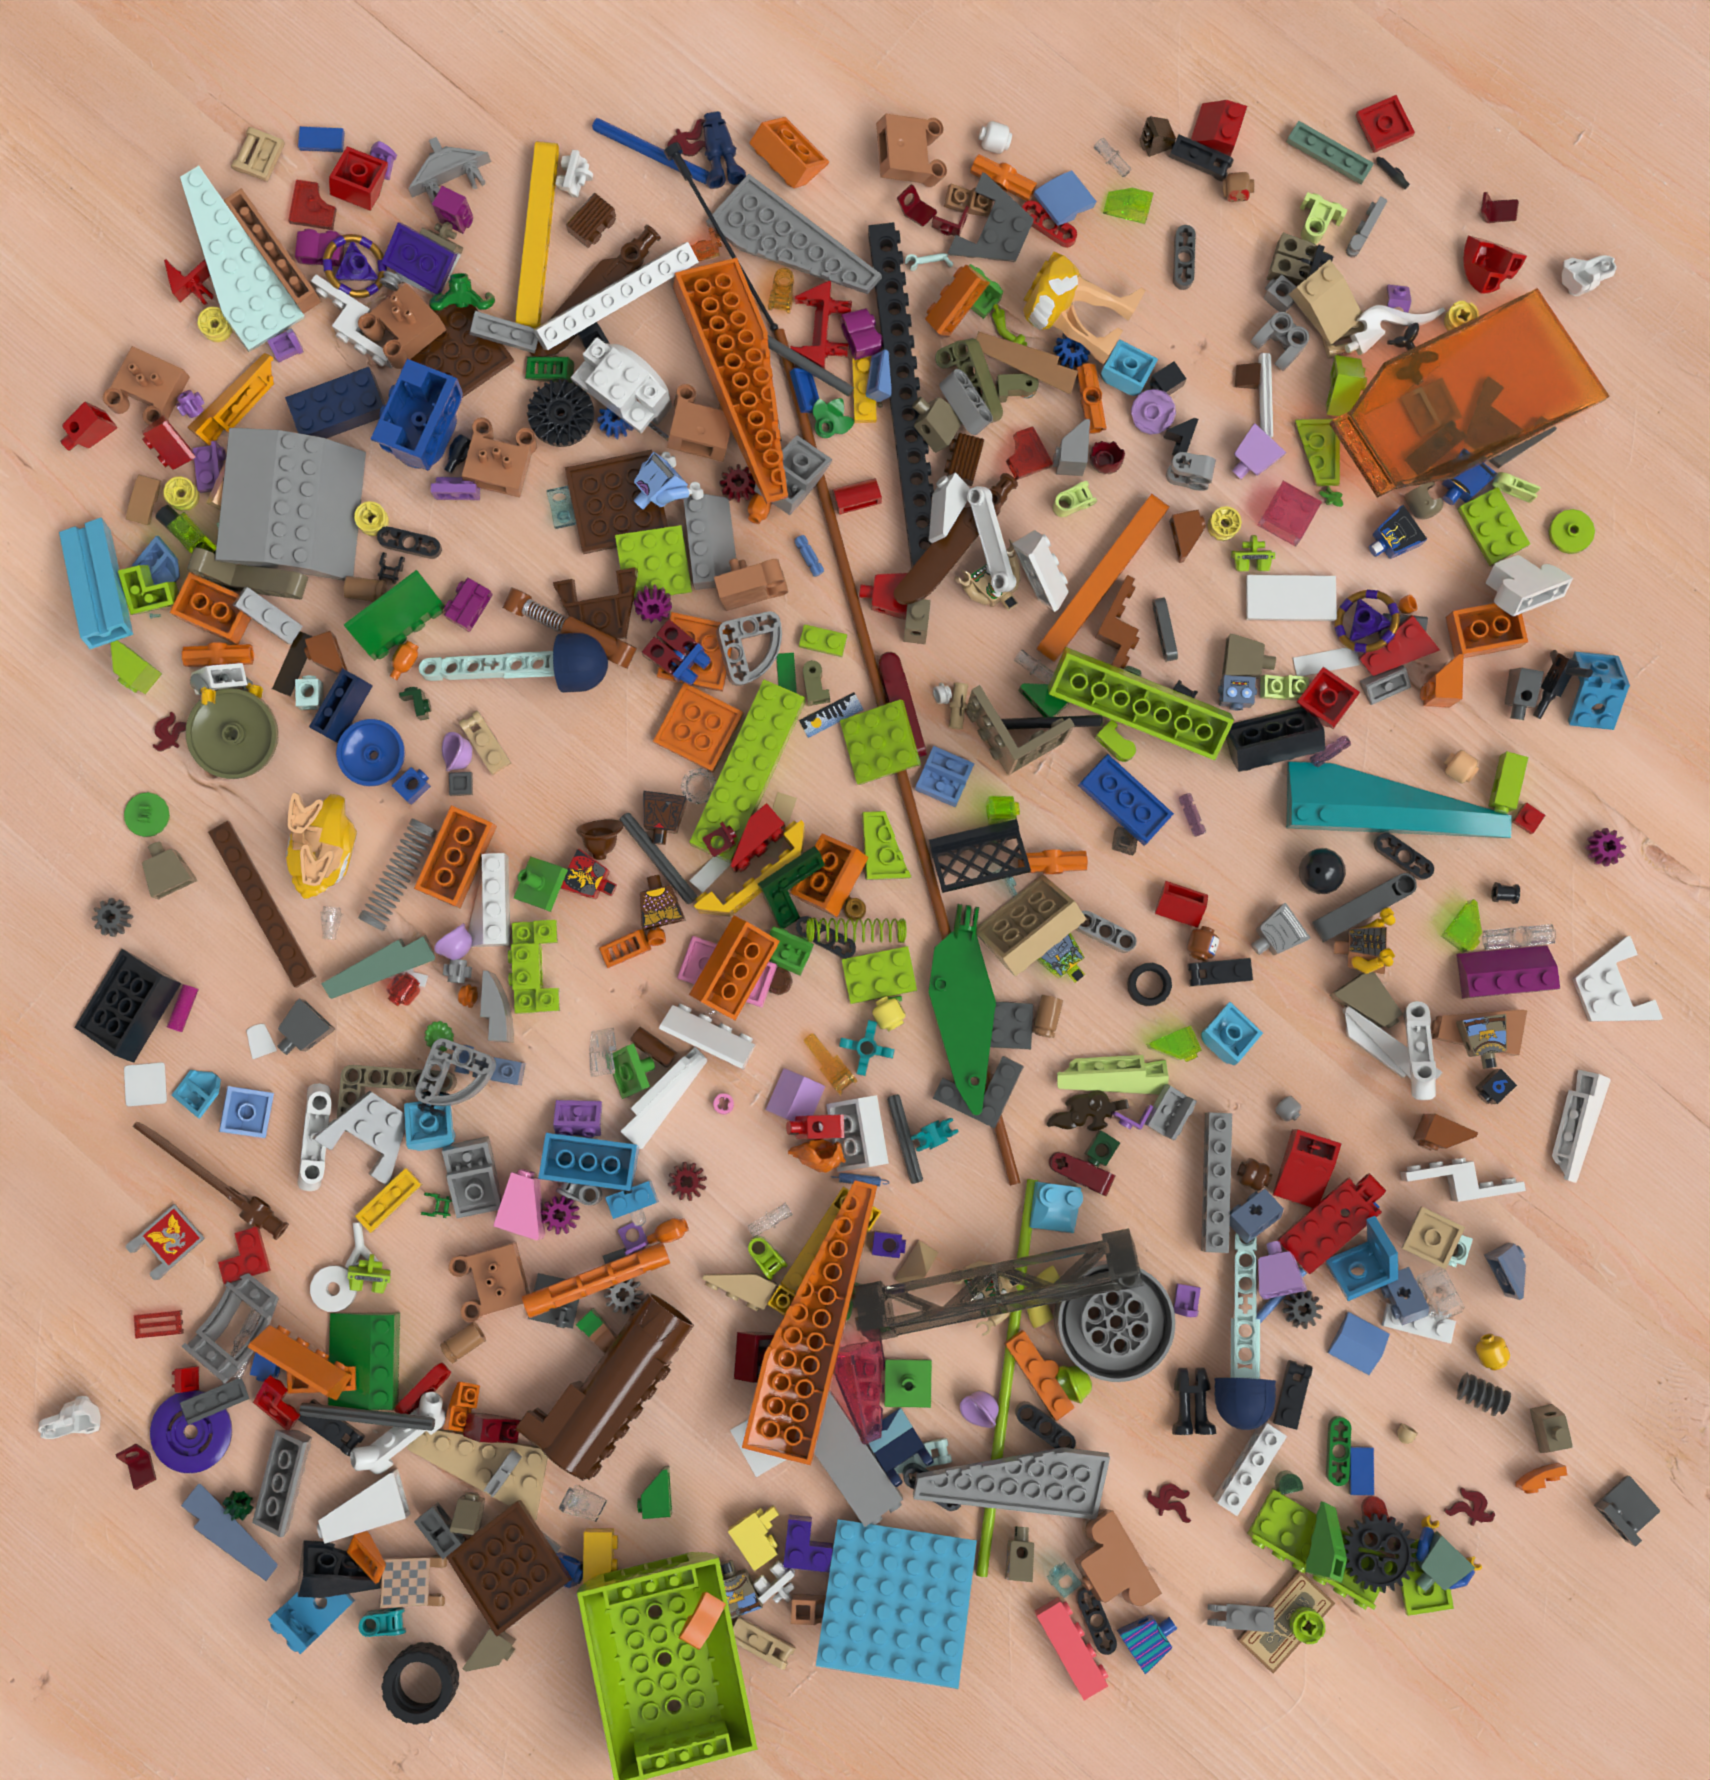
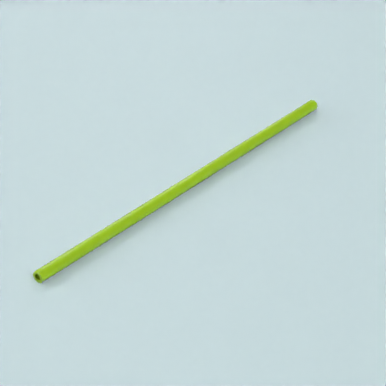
M1027 1179L1015 1268V1271L1021 1272L1024 1282L1016 1286L1019 1294L1014 1298L1015 1305L1009 1315L1006 1341L1016 1335L1020 1327L1032 1228L1029 1226L1035 1181L1038 1182V1180ZM1006 1346L998 1399L999 1412L995 1422L991 1460L1003 1458L1015 1366V1360ZM984 1507L976 1576L987 1577L996 1508Z

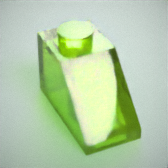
M1136 188L1110 191L1107 195L1103 214L1145 224L1154 193Z
M990 796L987 798L985 805L988 825L1017 819V815H1020L1019 803L1014 802V796Z
M1475 899L1465 903L1441 935L1443 939L1462 953L1469 950L1473 951L1480 943L1478 938L1482 934L1478 902Z
M1191 1025L1146 1044L1148 1049L1176 1060L1184 1059L1185 1062L1197 1058V1053L1202 1051Z

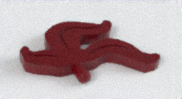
M697 120L692 132L681 133L680 129H676L677 135L672 137L667 147L678 142L683 149L682 155L695 156L703 147L706 148L705 141L699 140L691 144L687 140H698L701 137V127L705 120Z
M170 712L169 717L158 721L155 726V735L162 741L158 745L153 744V748L159 752L170 749L172 746L179 748V744L176 741L179 738V734L186 731L187 723L178 722L172 729V735L170 734L168 728L176 720L173 712Z
M1169 1483L1161 1486L1159 1497L1151 1495V1490L1148 1491L1146 1499L1155 1508L1159 1509V1516L1163 1515L1164 1510H1176L1182 1522L1190 1523L1191 1519L1187 1518L1186 1508L1182 1502L1173 1501L1168 1503L1173 1496L1180 1499L1187 1498L1190 1494L1188 1490L1183 1492L1175 1484Z
M1463 1487L1460 1489V1493L1463 1498L1473 1502V1510L1464 1501H1458L1450 1509H1444V1512L1449 1516L1465 1512L1472 1518L1471 1526H1474L1476 1521L1481 1523L1491 1522L1495 1517L1494 1511L1491 1514L1484 1512L1488 1502L1482 1493L1478 1491H1465Z

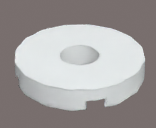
M328 1266L314 1275L310 1284V1294L313 1302L320 1309L327 1312H338L347 1308L354 1301L357 1291L350 1290L349 1279H347L348 1269L342 1266ZM331 1282L337 1283L340 1287L337 1295H332L328 1291V1286Z

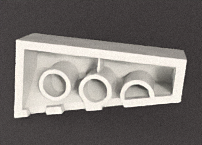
M505 853L482 854V874L468 930L472 937L471 947L510 946L509 856Z

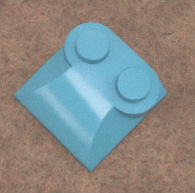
M1119 339L1103 367L1101 376L1107 384L1126 394L1136 396L1141 393L1158 359Z
M1229 1002L1212 1022L1203 1029L1201 1038L1204 1044L1223 1062L1235 1066L1263 1032Z
M420 1101L404 1104L406 1146L408 1149L424 1151L447 1147L454 1142L455 1132L453 1130L451 1106H434V1109L445 1112V1116L442 1117L440 1114L433 1116L428 1111H420L417 1107L418 1104H422Z
M1035 1181L1029 1227L1074 1233L1078 1209L1083 1202L1081 1188Z

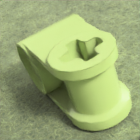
M1088 481L1081 482L1059 493L1053 503V512L1059 517H1067L1097 503V499L1093 498L1088 488ZM1059 501L1067 502L1069 507H1061Z

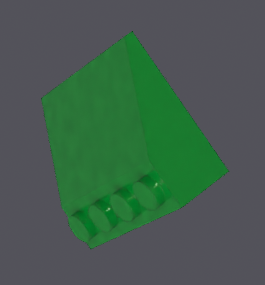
M415 570L346 622L344 626L375 661L387 656L389 650L395 645L403 644L407 640V636L413 631H420L429 619H435L440 616L445 605L421 574Z
M330 1313L329 1361L333 1364L339 1361L345 1366H356V1390L342 1391L337 1400L328 1397L329 1406L365 1410L395 1409L399 1398L400 1313Z

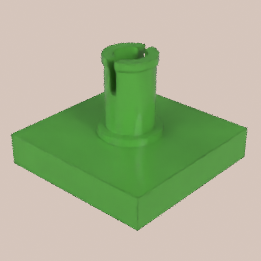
M530 856L526 868L518 874V881L520 883L514 899L551 912L568 870Z
M634 1044L625 1046L606 1056L622 1099L650 1087L645 1073L655 1069L654 1061L651 1057L640 1060Z
M885 1359V1407L931 1408L932 1360Z

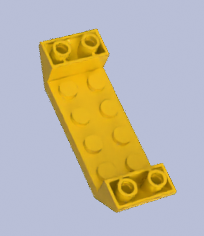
M802 820L798 823L793 821L785 828L784 839L792 848V851L787 849L778 857L779 861L776 864L772 865L770 863L760 871L762 874L757 879L752 877L742 885L744 887L742 891L738 894L733 892L725 898L726 903L724 905L712 891L710 893L705 891L695 899L697 903L694 907L701 914L732 917L761 894L758 883L802 855L805 835L804 822Z
M844 1186L767 1303V1305L784 1316L849 1192ZM874 1206L867 1233L871 1230L882 1212Z

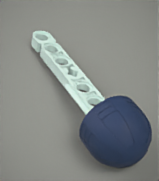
M566 633L556 636L553 651L457 656L444 659L441 657L426 658L421 661L418 668L423 678L428 681H440L443 678L462 680L555 676L558 689L565 693L584 692L596 687L606 675L608 658L603 647L594 637L583 633ZM515 661L522 662V665L519 669H511V665ZM535 661H544V664L541 668H533V664ZM477 663L479 665L477 670L473 672L468 671L470 664ZM495 663H497L499 666H495V669L492 670L491 667H494ZM434 665L435 670L430 674H426V667ZM449 665H457V668L454 672H446V669Z
M1236 1233L1235 1250L1238 1251L1235 1255V1318H1231L1230 1378H1214V1395L1217 1410L1224 1421L1237 1429L1251 1430L1262 1426L1271 1417L1275 1407L1276 1381L1260 1379V1319H1257V1257L1254 1251H1257V1236L1250 1243L1244 1244ZM1243 1254H1249L1252 1257L1253 1261L1249 1267L1240 1265L1239 1259ZM1244 1277L1252 1280V1287L1246 1291L1242 1290L1239 1286L1240 1280ZM1239 1293L1245 1295L1253 1293V1298L1248 1297V1304L1252 1306V1309H1249L1247 1314H1244L1243 1310L1239 1309V1305L1244 1304V1297H1239ZM1248 1324L1251 1326L1252 1334L1249 1337L1245 1338L1239 1334L1241 1325ZM1242 1348H1249L1251 1350L1252 1357L1250 1360L1242 1361L1239 1358V1351ZM1238 1364H1242V1365H1251V1364H1252V1369H1249V1368H1246V1367H1243V1368H1239V1369H1238Z

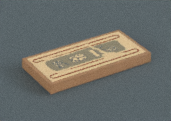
M1298 1570L1266 1606L1274 1607V1633L1244 1630L1237 1640L1274 1674L1301 1643L1290 1630L1289 1619L1291 1614L1300 1607H1310L1323 1618L1335 1605V1602L1304 1573ZM1306 1621L1307 1624L1303 1628L1309 1629L1311 1627V1623L1309 1621Z

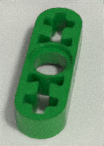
M1341 1416L1333 1417L1328 1424L1326 1477L1335 1486L1345 1485L1349 1480L1352 1427L1350 1422ZM1339 1421L1345 1426V1429H1342L1340 1434L1341 1438H1345V1442L1333 1440V1437L1338 1438L1339 1432L1334 1429L1335 1425H1339ZM1338 1444L1343 1445L1345 1448L1344 1455L1339 1458L1333 1455V1448ZM1333 1460L1339 1463L1344 1462V1465L1339 1464V1471L1343 1473V1477H1339L1338 1481L1332 1476V1473L1337 1471V1465L1335 1463L1332 1464Z

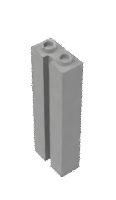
M830 1390L815 1455L864 1527L869 1524L876 1525L883 1519L881 1515L888 1510L892 1513L902 1505L903 1495L891 1483L877 1457Z

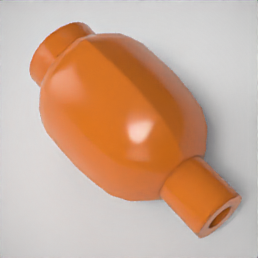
M755 493L748 505V520L754 524H760L762 520L767 518L772 503L766 504L763 496Z
M408 640L405 644L398 646L392 658V667L394 669L390 677L398 680L401 673L411 669L418 658L417 650L419 646Z
M684 1218L667 1220L657 1226L655 1233L647 1236V1241L649 1244L657 1241L663 1243L676 1241L682 1238L685 1232L689 1231L688 1224Z

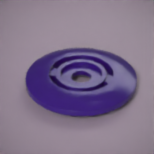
M204 1391L182 1392L169 1397L160 1405L152 1419L150 1427L152 1448L159 1460L174 1471L198 1473L207 1470L219 1462L229 1448L232 1438V1422L227 1409L189 1424L194 1425L198 1430L197 1436L194 1439H189L184 1434V1430L188 1425L183 1412L182 1416L173 1423L171 1430L169 1429L173 1418L178 1412L182 1411L180 1403L205 1393ZM210 1433H213L210 1444L201 1452L199 1448L205 1445Z

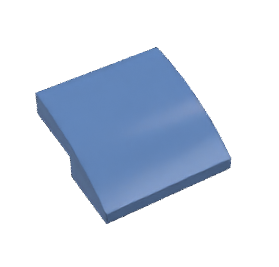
M1073 171L1066 172L1050 180L1033 193L1057 226L1073 221L1078 213L1094 208L1097 202Z
M933 746L914 790L956 808L975 763Z

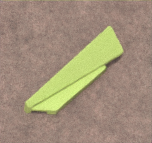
M1143 1055L1075 1058L1070 1062L1067 1070L1057 1073L1058 1088L1071 1090H1100L1160 1095L1169 1080L1166 1060L1145 1063Z

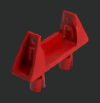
M167 259L164 260L172 294L180 303L191 293L204 305L208 303L202 294H205L211 300L213 299L214 295L202 284L210 277L205 259L185 277Z
M831 281L822 283L795 296V304H806L807 306L817 308L815 310L812 346H791V349L824 369L828 356L847 358L849 343L829 342L827 340L828 325L831 313H850L852 301L832 300Z

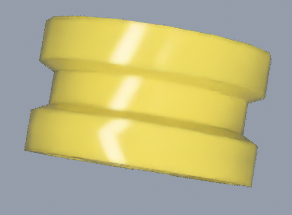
M1465 300L1454 303L1444 318V325L1447 331L1455 336H1464L1470 333L1478 323L1479 311L1473 303H1467ZM1458 316H1463L1465 318V321L1462 318H1458Z
M219 307L205 308L198 316V327L208 340L222 342L232 334L233 329L223 317ZM215 323L219 325L214 328L212 324Z
M182 476L170 479L165 484L163 490L166 501L179 511L193 509L198 504L200 498L197 487L189 479ZM179 492H185V495L183 497H180L178 494Z
M368 501L362 503L355 511L354 519L357 526L368 536H377L380 529L389 525L387 513L376 502ZM370 516H375L372 520V523H370L368 521V518Z
M1224 506L1218 508L1208 520L1207 528L1209 534L1219 541L1231 539L1241 528V516L1232 507ZM1224 520L1229 526L1223 527L1221 521Z

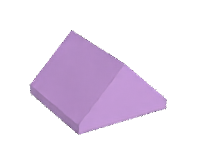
M784 1068L766 1110L790 1121H795L796 1116L813 1115L825 1086Z

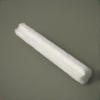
M1261 353L1258 357V363H1261L1259 384L1260 428L1272 439L1270 353Z

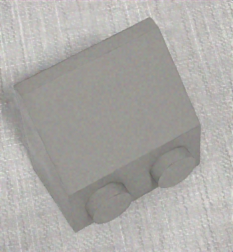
M1085 419L1061 440L1060 447L1056 446L1053 456V467H1057V475L1083 476L1088 461L1090 419Z

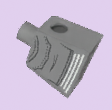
M1284 903L1256 928V932L1261 938L1251 945L1258 955L1267 949L1273 955H1276L1309 940L1310 936L1288 905Z

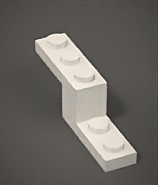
M315 274L311 280L315 287L314 291L324 299L330 298L336 307L343 310L332 325L337 333L335 336L346 344L348 341L352 343L359 353L363 355L367 353L372 356V360L379 366L383 367L386 365L392 368L393 366L385 356L383 348L364 337L363 332L358 326L359 318L365 313H370L371 310L343 291L334 288L329 282Z
M1465 1157L1451 1159L1452 1164L1446 1165L1443 1164V1161L1429 1163L1430 1167L1422 1169L1421 1165L1408 1166L1407 1171L1400 1172L1401 1180L1406 1182L1447 1175L1451 1200L1455 1202L1526 1191L1525 1183L1516 1181V1178L1502 1179V1184L1496 1185L1493 1184V1181L1479 1183L1480 1187H1478L1474 1161H1466Z

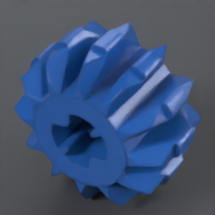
M1064 333L1062 338H1057V346H1054L1053 352L1060 356L1058 360H1062L1060 366L1068 364V368L1073 369L1074 364L1076 367L1082 366V362H1088L1089 358L1087 355H1090V351L1082 344L1067 338ZM1069 348H1073L1075 353H1071Z
M607 407V410L600 409L599 413L601 416L597 418V421L601 424L599 426L602 432L606 431L607 437L612 436L614 433L615 439L618 440L619 434L622 433L624 437H627L626 430L633 431L634 428L623 419L617 420L619 416Z

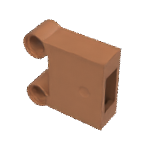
M885 113L876 123L880 178L923 183L927 187H933L946 176L947 167L943 161L934 159L930 163L928 162L927 146L938 139L944 131L943 124L939 119L930 118L927 120Z
M407 283L370 313L363 314L358 320L359 328L365 337L372 342L380 341L384 337L385 330L395 338L385 343L383 352L391 365L396 369H402L407 359L413 358L447 330L440 317Z
M131 346L111 387L104 392L103 401L113 412L123 414L129 409V396L148 405L142 414L143 420L148 426L153 423L152 419L158 415L159 418L164 415L169 421V417L178 401L177 397L182 393L190 376L182 368ZM119 397H120L119 402L116 403V404H113V401H114L116 398H119Z
M689 384L678 386L674 400L675 414L667 448L723 462L731 428L720 403L718 409L695 404V388Z
M485 417L477 418L472 424L473 436L462 472V480L471 481L481 489L520 498L531 455L537 448L534 431L530 428L518 430L516 433V446L493 440L494 433L491 422ZM480 429H487V430H488V431H487L486 433H484V434L478 433V431H479ZM523 439L531 440L528 444L521 443Z
M734 558L729 561L732 572L714 577L719 598L726 611L770 598L780 597L789 592L779 559H770L747 567L745 560L738 561V559Z
M516 1242L471 1256L459 1255L452 1258L449 1262V1271L453 1276L462 1277L469 1274L471 1270L480 1300H470L461 1307V1316L467 1322H474L483 1315L523 1304L522 1296L530 1293ZM459 1259L463 1260L466 1264L464 1272L456 1269V1262ZM469 1305L477 1307L478 1314L476 1317L468 1314L467 1309Z

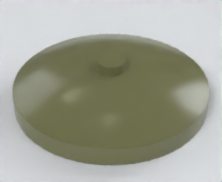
M241 689L216 690L215 704L207 701V705H204L199 700L193 707L186 724V742L192 757L205 771L226 779L244 778L259 772L273 757L278 744V725L272 710L255 694Z

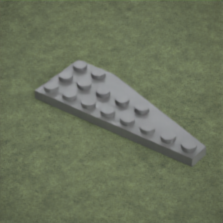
M750 174L742 180L712 214L726 240L740 251L868 294L882 279L878 271ZM708 218V220L706 221L707 226H709L717 233L712 222Z
M1062 1447L917 1473L913 1498L916 1500L1095 1519L1098 1516L1110 1456L1107 1452Z

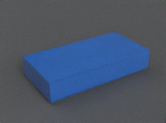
M300 126L298 148L300 151L343 152L345 131L343 128Z
M794 368L790 371L800 411L801 413H813V406L819 399L813 375L802 368Z
M1351 1446L1350 1495H1374L1373 1447Z

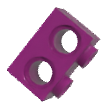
M441 186L432 203L438 220L441 224L445 222L451 223L452 229L463 234L466 228H469L473 222V214L465 196Z

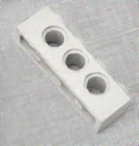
M1267 1422L1256 1428L1213 1499L1219 1505L1238 1516L1287 1436Z

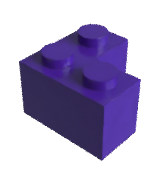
M789 1514L783 1567L830 1573L833 1543L810 1541L812 1517Z

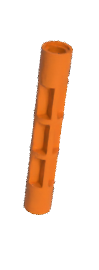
M660 1242L522 1296V1301L528 1317L532 1318L550 1311L551 1308L555 1309L647 1273L646 1271H653L668 1265L670 1260L663 1242Z

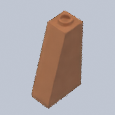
M1527 1010L1438 1016L1431 1025L1432 1039L1464 1046L1456 1024L1457 1021L1506 1014L1507 1050L1499 1053L1517 1056L1520 1055Z

